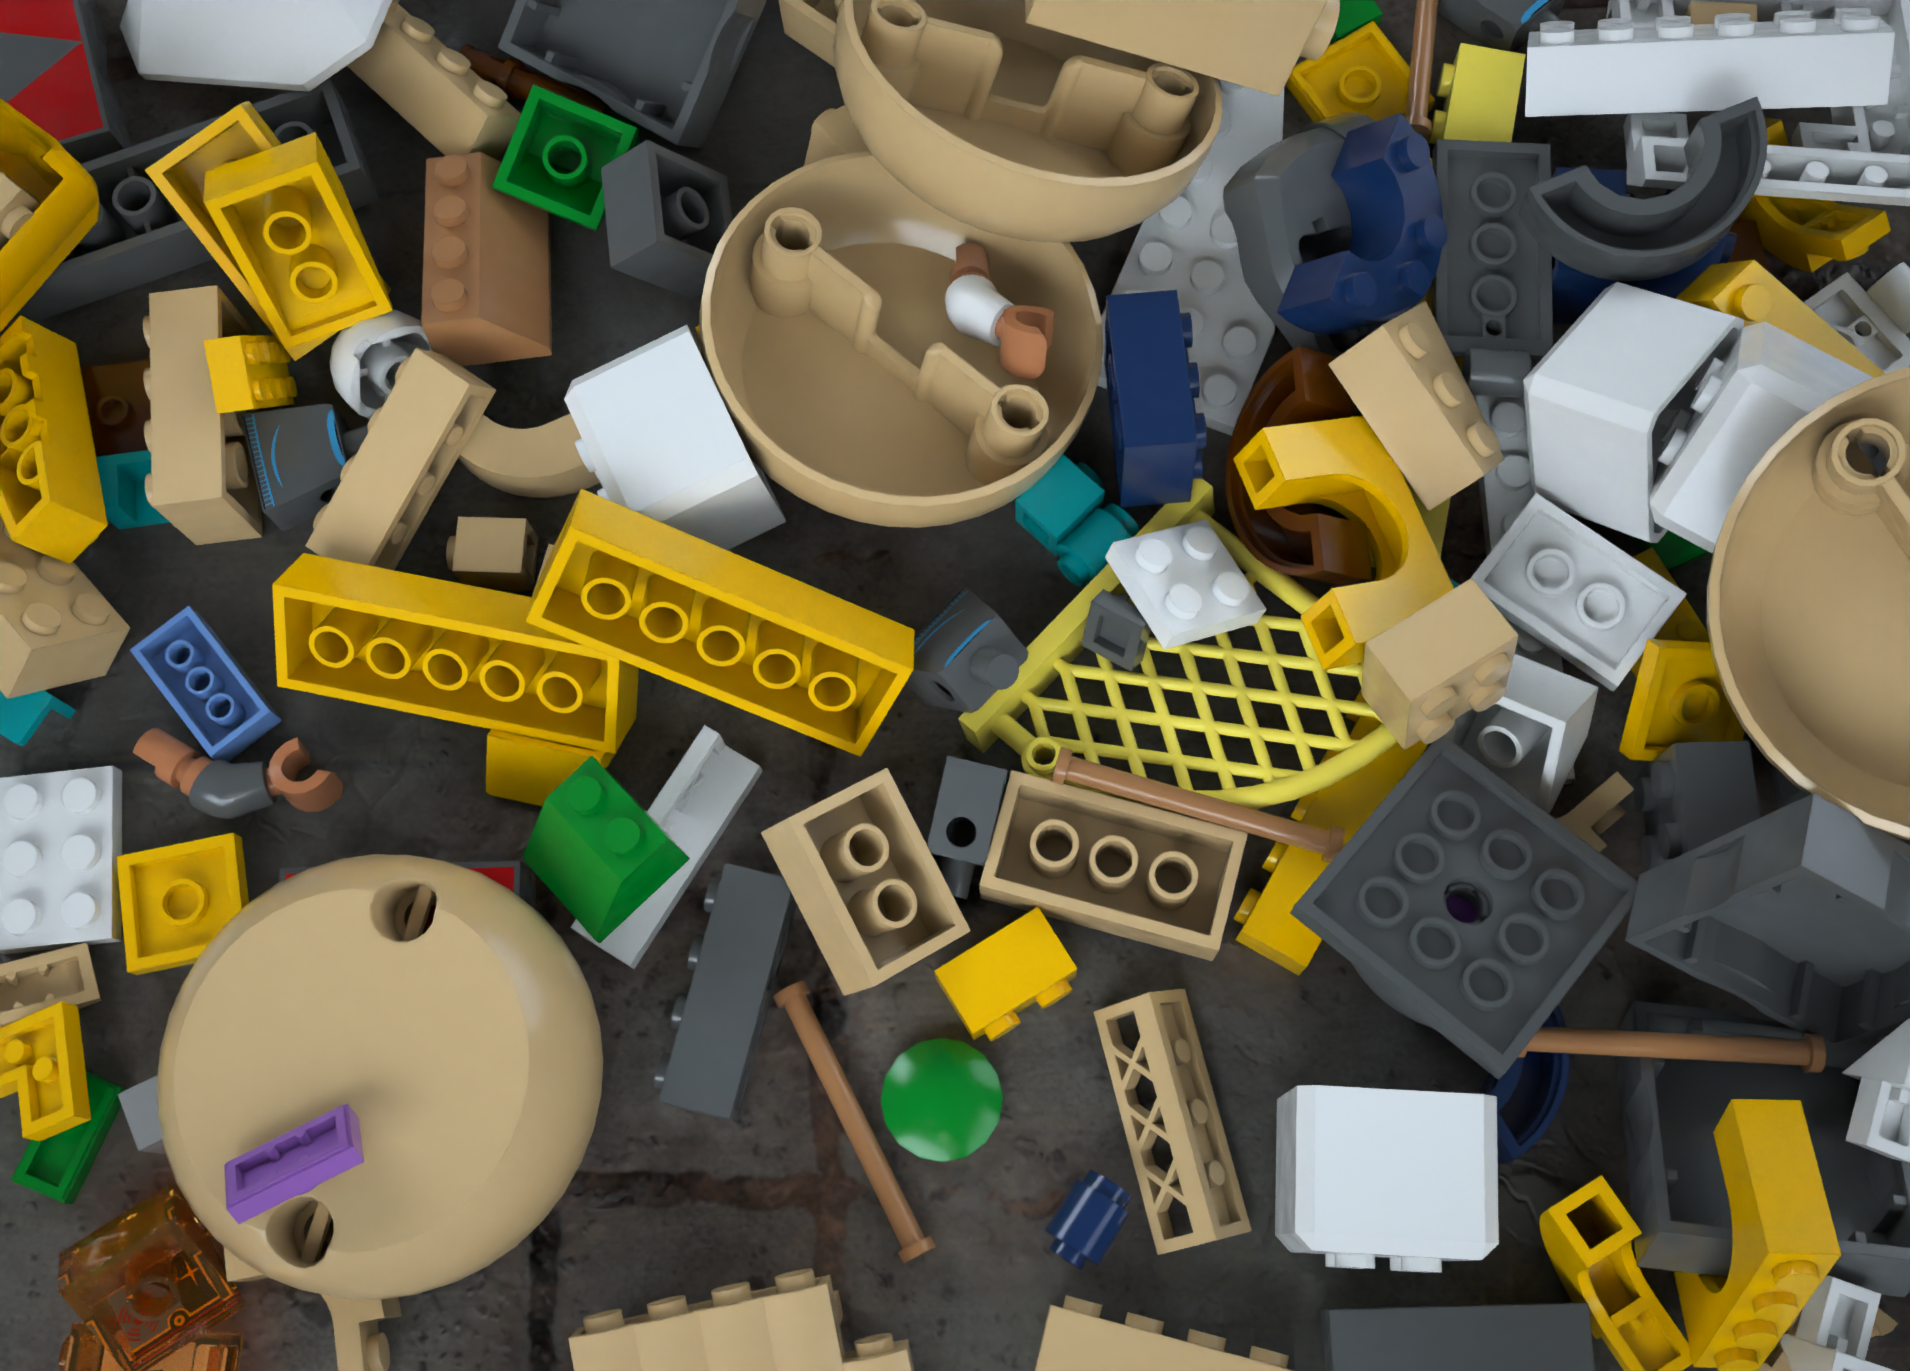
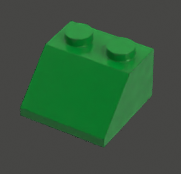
M533 84L492 188L598 232L606 218L601 168L640 144L638 130L632 125Z
M593 756L588 758L546 797L522 857L599 944L690 859L620 782Z

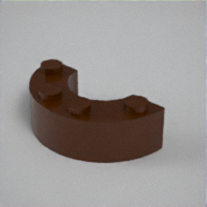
M1298 346L1275 362L1260 378L1250 392L1237 418L1226 462V495L1231 519L1238 536L1248 551L1258 561L1275 571L1336 585H1354L1372 581L1365 524L1329 516L1320 504L1314 503L1255 510L1233 460L1262 428L1349 418L1354 415L1351 397L1328 365L1337 357Z

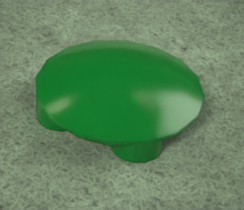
M946 1038L919 1042L898 1056L885 1076L881 1096L885 1124L898 1144L919 1158L939 1162L967 1158L984 1145L999 1123L1003 1101L998 1074L985 1055L965 1042Z

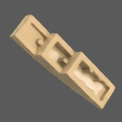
M87 942L0 964V1028L60 1001L76 1005L78 1009L101 1001Z

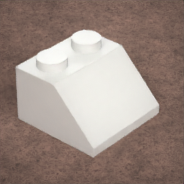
M1514 653L1513 666L1510 670L1506 687L1507 691L1504 696L1484 711L1476 712L1472 708L1454 719L1455 724L1445 736L1549 814L1588 736L1599 687Z

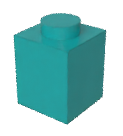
M1062 454L1045 476L1015 500V521L1057 557V545L1095 509H1103L1105 490L1102 489L1103 483L1089 466L1082 462L1075 465Z

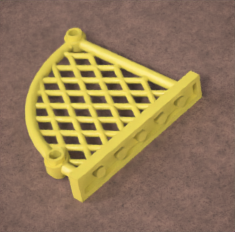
M1193 479L1190 502L1165 504L1134 536L1206 519L1237 566L1246 572L1244 576L1255 592L1254 583L1258 581L1301 615L1319 600L1317 596L1289 575L1275 571L1258 561L1248 551L1241 539L1211 518L1215 513L1213 486L1203 479ZM1109 563L1026 648L1029 652L1028 658L1019 667V674L1015 683L1007 689H998L979 710L973 713L964 712L958 718L966 739L983 754L998 738L1022 756L1021 760L1025 774L1051 780L1060 748L1064 747L1073 750V753L1084 754L1085 760L1100 764L1098 756L1128 760L1132 774L1145 778L1147 776L1142 762L1172 766L1180 788L1255 810L1293 801L1329 787L1364 768L1397 743V740L1368 703L1336 699L1327 673L1358 677L1362 687L1363 663L1323 670L1301 619L1263 614L1258 623L1249 625L1255 627L1262 651L1233 648L1228 632L1215 635L1218 646L1190 642L1165 650L1157 638L1149 637L1143 660L1140 662L1143 673L1115 670L1110 660L1097 653L1096 657L1099 667L1070 664L1085 649L1081 643L1091 601L1103 589L1116 596L1122 593L1129 596ZM1129 597L1128 602L1135 605L1132 599ZM1269 628L1299 632L1307 657L1278 654ZM1150 650L1179 654L1187 679L1157 675ZM1194 656L1223 659L1231 685L1201 681ZM1238 662L1268 665L1276 691L1246 687ZM1282 667L1312 671L1321 697L1291 693ZM1061 675L1068 701L1038 697ZM1075 677L1104 681L1111 706L1082 703ZM1118 683L1148 687L1155 712L1126 709ZM1162 689L1192 693L1200 719L1170 715ZM1206 695L1236 699L1245 725L1214 721ZM1251 701L1281 705L1290 731L1259 727ZM1028 707L1037 738L1015 721ZM1296 707L1326 711L1335 737L1305 733ZM1043 710L1072 714L1080 740L1050 736ZM1341 713L1375 717L1382 724L1361 740L1350 739ZM1086 716L1116 720L1123 746L1094 742ZM1130 722L1160 726L1168 753L1139 749ZM1175 729L1204 732L1213 759L1183 755ZM1219 735L1250 739L1258 765L1227 761ZM1264 741L1295 745L1303 771L1274 768ZM1310 747L1342 752L1316 765ZM1044 760H1053L1051 763L1047 765H1040V763ZM1187 769L1218 773L1223 790H1194ZM1232 775L1263 779L1264 783L1236 788ZM1064 780V784L1082 788L1085 790L1097 792L1100 794L1112 796L1115 798L1127 800L1130 802L1142 804L1160 810L1181 814L1175 811H1171L1151 804L1126 798L1120 795L1102 791L1072 781Z

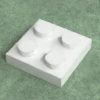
M1206 519L1113 542L1105 555V559L1164 650L1256 624L1267 610Z

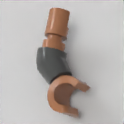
M152 728L145 732L137 741L132 752L155 766L157 778L174 788H180L182 793L189 796L191 806L216 818L234 819L268 807L277 802L278 795H283L296 809L304 812H320L337 802L343 792L342 781L335 772L317 770L309 779L296 782L298 772L303 767L311 764L310 753L298 737L285 742L272 756L269 765L265 761L231 764L223 759L213 761L206 756L201 757L200 752L159 728Z

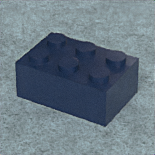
M1177 290L1107 295L1104 367L1121 507L1190 502L1193 479H1202L1201 449H1206L1207 444L1206 422L1204 413H1196L1194 398H1199L1200 392L1199 371L1197 362H1189L1187 348H1192L1193 344L1192 320L1190 312L1180 313Z

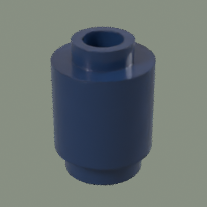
M1090 1169L1083 1181L1076 1179L1045 1229V1232L1055 1238L1049 1249L1080 1270L1086 1260L1098 1266L1129 1216L1125 1209L1132 1196L1106 1177Z

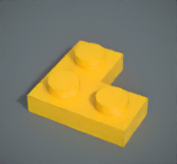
M60 1001L0 1028V1099L18 1091L23 1138L40 1142L91 1120L79 1009L76 1005Z

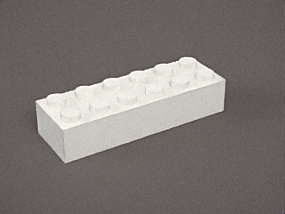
M1870 8L1835 10L1834 19L1810 18V11H1780L1774 13V21L1770 22L1750 21V14L1726 13L1715 15L1714 24L1700 25L1691 24L1690 16H1663L1656 18L1654 27H1633L1632 19L1611 18L1599 20L1597 29L1575 30V22L1573 21L1540 23V31L1529 32L1525 117L1721 111L1756 96L1762 109L1888 105L1895 32L1879 16L1872 15V9Z

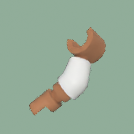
M964 243L957 246L956 262L951 267L950 286L947 288L945 295L948 318L960 333L997 347L1000 346L999 363L1001 368L1007 373L1025 379L1038 378L1045 370L1047 349L1052 346L1055 311L1044 307L1015 306L999 294L991 282L989 258L985 249L974 243Z

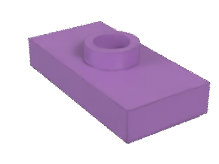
M349 1104L341 1105L224 1164L226 1209L238 1224L297 1195L305 1194L317 1185L364 1162L359 1118Z

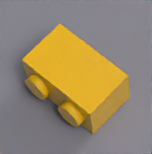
M1036 907L934 970L937 982L972 1039L976 1040L986 1034L991 1042L1018 1026L1021 1021L1017 1013L1033 1003L1038 1002L1040 1007L1045 1009L1068 995L1073 990L1068 982L1076 977L1078 968L1039 907Z

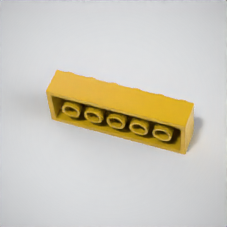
M584 489L580 490L538 579L525 621L860 757L914 670V629Z
M303 553L272 584L278 687L612 754L617 752L636 720L639 667L525 622L533 597Z

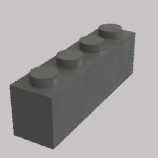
M725 863L721 878L712 877L704 901V911L711 913L705 935L697 934L689 952L687 967L689 970L694 971L688 994H679L672 1013L671 1028L678 1030L672 1053L664 1052L655 1073L654 1088L661 1090L659 1102L667 1106L738 1123L797 906L783 876Z
M1564 1302L1320 1309L1324 1371H1595L1588 1303Z

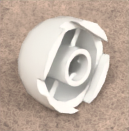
M393 310L372 319L362 320L340 331L332 346L329 362L335 389L359 415L370 420L373 413L384 405L396 384L395 375L399 366L407 357L412 355L415 348L432 351L421 321L408 314Z

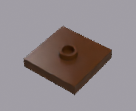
M150 360L80 367L96 457L148 450L144 437V424L147 420H151V400L145 391L143 374L145 368L150 367Z

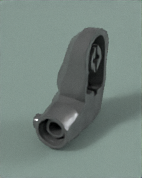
M1358 112L1342 113L1310 123L1296 132L1295 135L1267 147L1241 166L1224 187L1223 191L1224 210L1232 222L1237 237L1244 280L1257 303L1277 325L1293 349L1303 346L1335 357L1342 355L1390 320L1337 334L1326 335L1308 332L1296 327L1279 315L1277 310L1296 265L1350 250L1352 240L1351 213L1342 190L1331 174L1348 131L1375 122L1369 116Z

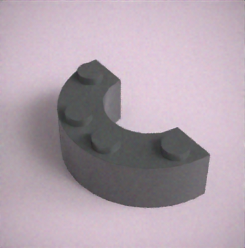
M1756 96L1699 119L1683 147L1688 165L1686 183L1668 195L1648 199L1620 196L1600 184L1589 168L1583 165L1528 188L1519 210V215L1533 238L1557 260L1575 270L1597 278L1614 281H1643L1673 274L1694 264L1713 250L1726 236L1752 199L1761 180L1767 156V130L1758 97Z

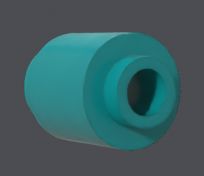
M1110 503L1104 509L1097 508L1057 545V553L1060 557L1057 561V566L1062 574L1074 585L1079 587L1084 583L1088 585L1108 564L1105 555L1112 543L1132 538L1140 529L1134 519L1116 504Z

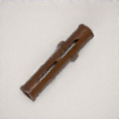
M469 44L464 45L459 51L470 61L471 70L484 81L498 86L506 93V101L508 102L516 99L526 103L534 84L613 118V114L605 112L606 110L611 112L613 110L599 97L527 69L525 63L519 59L510 57L509 60H504Z

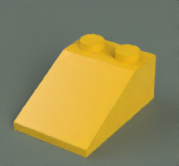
M316 132L205 172L203 203L285 350L353 326L360 321L372 319L393 311L392 303L343 186Z

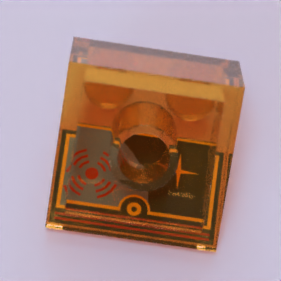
M173 1182L59 1253L58 1292L124 1371H147L245 1307L244 1299L236 1283L227 1282L225 1261L210 1232L194 1214L187 1200Z

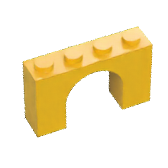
M1364 416L1265 427L1233 458L1255 510L1314 503L1334 509L1350 521L1366 525L1368 544L1372 550L1376 566L1375 581L1332 588L1300 616L1323 670L1364 663L1366 642L1454 589L1400 468L1396 465Z
M1731 1099L1713 1131L1731 1210L1732 1258L1728 1277L1674 1271L1693 1367L1717 1368L1718 1371H1756L1759 1369L1841 1256L1801 1100Z

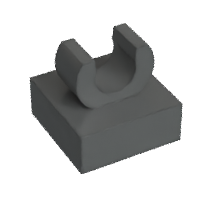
M1103 589L1091 601L1081 645L1132 672L1143 660L1151 629L1137 607L1128 602L1130 596L1125 593L1116 596Z

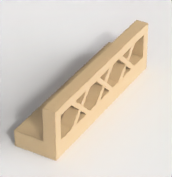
M1185 988L1148 992L1094 1011L1157 1255L1252 1231ZM1133 1013L1135 1014L1140 1033L1135 1051H1132L1123 1044L1117 1022L1118 1018ZM1141 1074L1153 1082L1157 1098L1151 1112L1139 1104L1135 1090ZM1157 1135L1170 1144L1173 1161L1168 1173L1155 1165L1151 1149ZM1173 1197L1186 1206L1193 1233L1178 1237L1174 1236L1168 1214Z

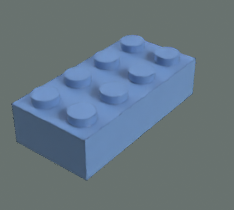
M187 606L130 649L131 653L202 747L214 760L223 759L229 762L283 721L203 616L190 606Z

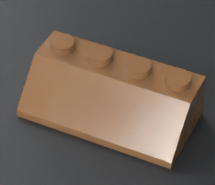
M482 152L426 159L421 325L432 351L444 354L460 366L552 355L550 212L494 190L492 185L502 162Z

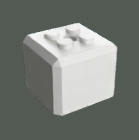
M1620 282L1605 288L1523 380L1531 485L1534 495L1535 493L1539 494L1563 511L1649 543H1658L1668 530L1655 523L1649 502L1658 460L1656 459L1664 444L1661 441V437L1679 409L1686 412L1689 410L1697 394L1694 386L1704 368L1713 357L1719 360L1723 358L1742 327H1744V319Z
M1765 321L1742 327L1723 358L1719 360L1713 357L1704 368L1694 386L1697 394L1689 410L1686 412L1679 409L1661 437V441L1664 444L1656 459L1658 460L1649 502L1655 523L1713 554L1723 521L1746 477L1767 450L1797 421L1824 402L1874 377ZM1857 441L1869 461L1872 462L1880 450L1876 446Z
M688 325L571 381L564 400L581 435V438L575 441L579 455L590 473L595 472L603 487L597 491L598 496L725 550L738 546L786 522L764 472L748 455L702 358L701 348Z
M1324 1085L1295 1086L1277 1099L1275 1236L1290 1252L1325 1254V1267L1375 1269V1257L1390 1258V1271L1442 1273V1261L1483 1260L1499 1244L1497 1096Z

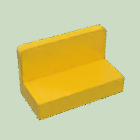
M491 729L487 734L486 792L496 797L543 806L546 797L588 758L593 756L606 769L615 754Z

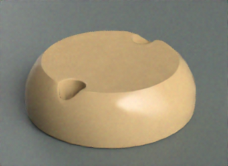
M841 0L833 44L834 67L845 107L862 141L876 160L915 196L938 211L980 230L1026 241L1063 243L1103 238L1140 224L1174 202L1187 189L1209 154L1217 135L1222 117V94L1217 78L1026 23L1025 0Z
M870 151L829 157L798 168L773 182L751 199L731 221L716 246L707 269L699 311V341L702 358L751 460L772 480L800 499L829 513L853 521L885 527L921 528L961 522L1000 508L1031 489L1052 469L1076 437L1089 412L1101 374L1104 347L1102 318L1090 278L1070 242L1055 243L1020 240L983 231L960 222L915 196L898 182L876 160ZM964 243H974L985 249L989 258L991 282L997 289V292L1015 306H1036L1055 311L1052 346L1047 349L1045 370L1038 378L1025 379L1007 373L1001 368L999 363L1000 346L997 347L960 333L948 318L945 295L947 288L950 286V270L956 262L957 246Z
M1910 367L1866 380L1830 398L1797 421L1767 450L1746 477L1725 516L1713 550L1707 584V628L1713 662L1728 702L1742 728L1761 753L1793 785L1806 794L1815 793L1859 817L1866 825L1906 840H1910ZM1857 441L1876 446L1882 452L1885 464L1881 477Z
M372 854L332 861L309 868L277 883L249 902L220 929L201 952L185 978L169 1014L159 1056L157 1105L164 1150L176 1183L194 1214L219 1243L239 1260L260 1273L303 1291L344 1299L381 1300L416 1295L457 1282L495 1262L525 1239L545 1219L565 1193L583 1160L595 1127L601 1099L603 1052L600 1024L591 991L581 968L561 936L538 911L507 887L474 870L451 862L419 856ZM436 905L433 922L427 931L422 934L430 908ZM348 1103L359 1118L364 1162L317 1185L305 1194L297 1195L238 1224L226 1209L224 1164ZM332 1219L333 1237L328 1249H326L328 1244L325 1242V1238Z

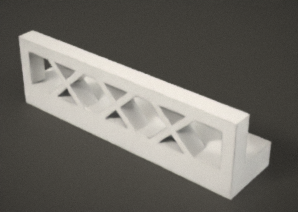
M704 725L647 811L690 859L600 944L594 940L577 919L570 928L595 946L635 969L762 774L761 767L726 746L719 733Z

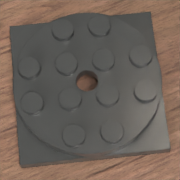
M1444 735L1427 748L1297 901L1290 914L1348 959L1363 981L1386 1004L1413 1021L1437 1030L1499 1080L1508 1071L1633 906L1638 881ZM1457 896L1468 900L1476 911V921L1463 923L1456 920L1447 909V898Z

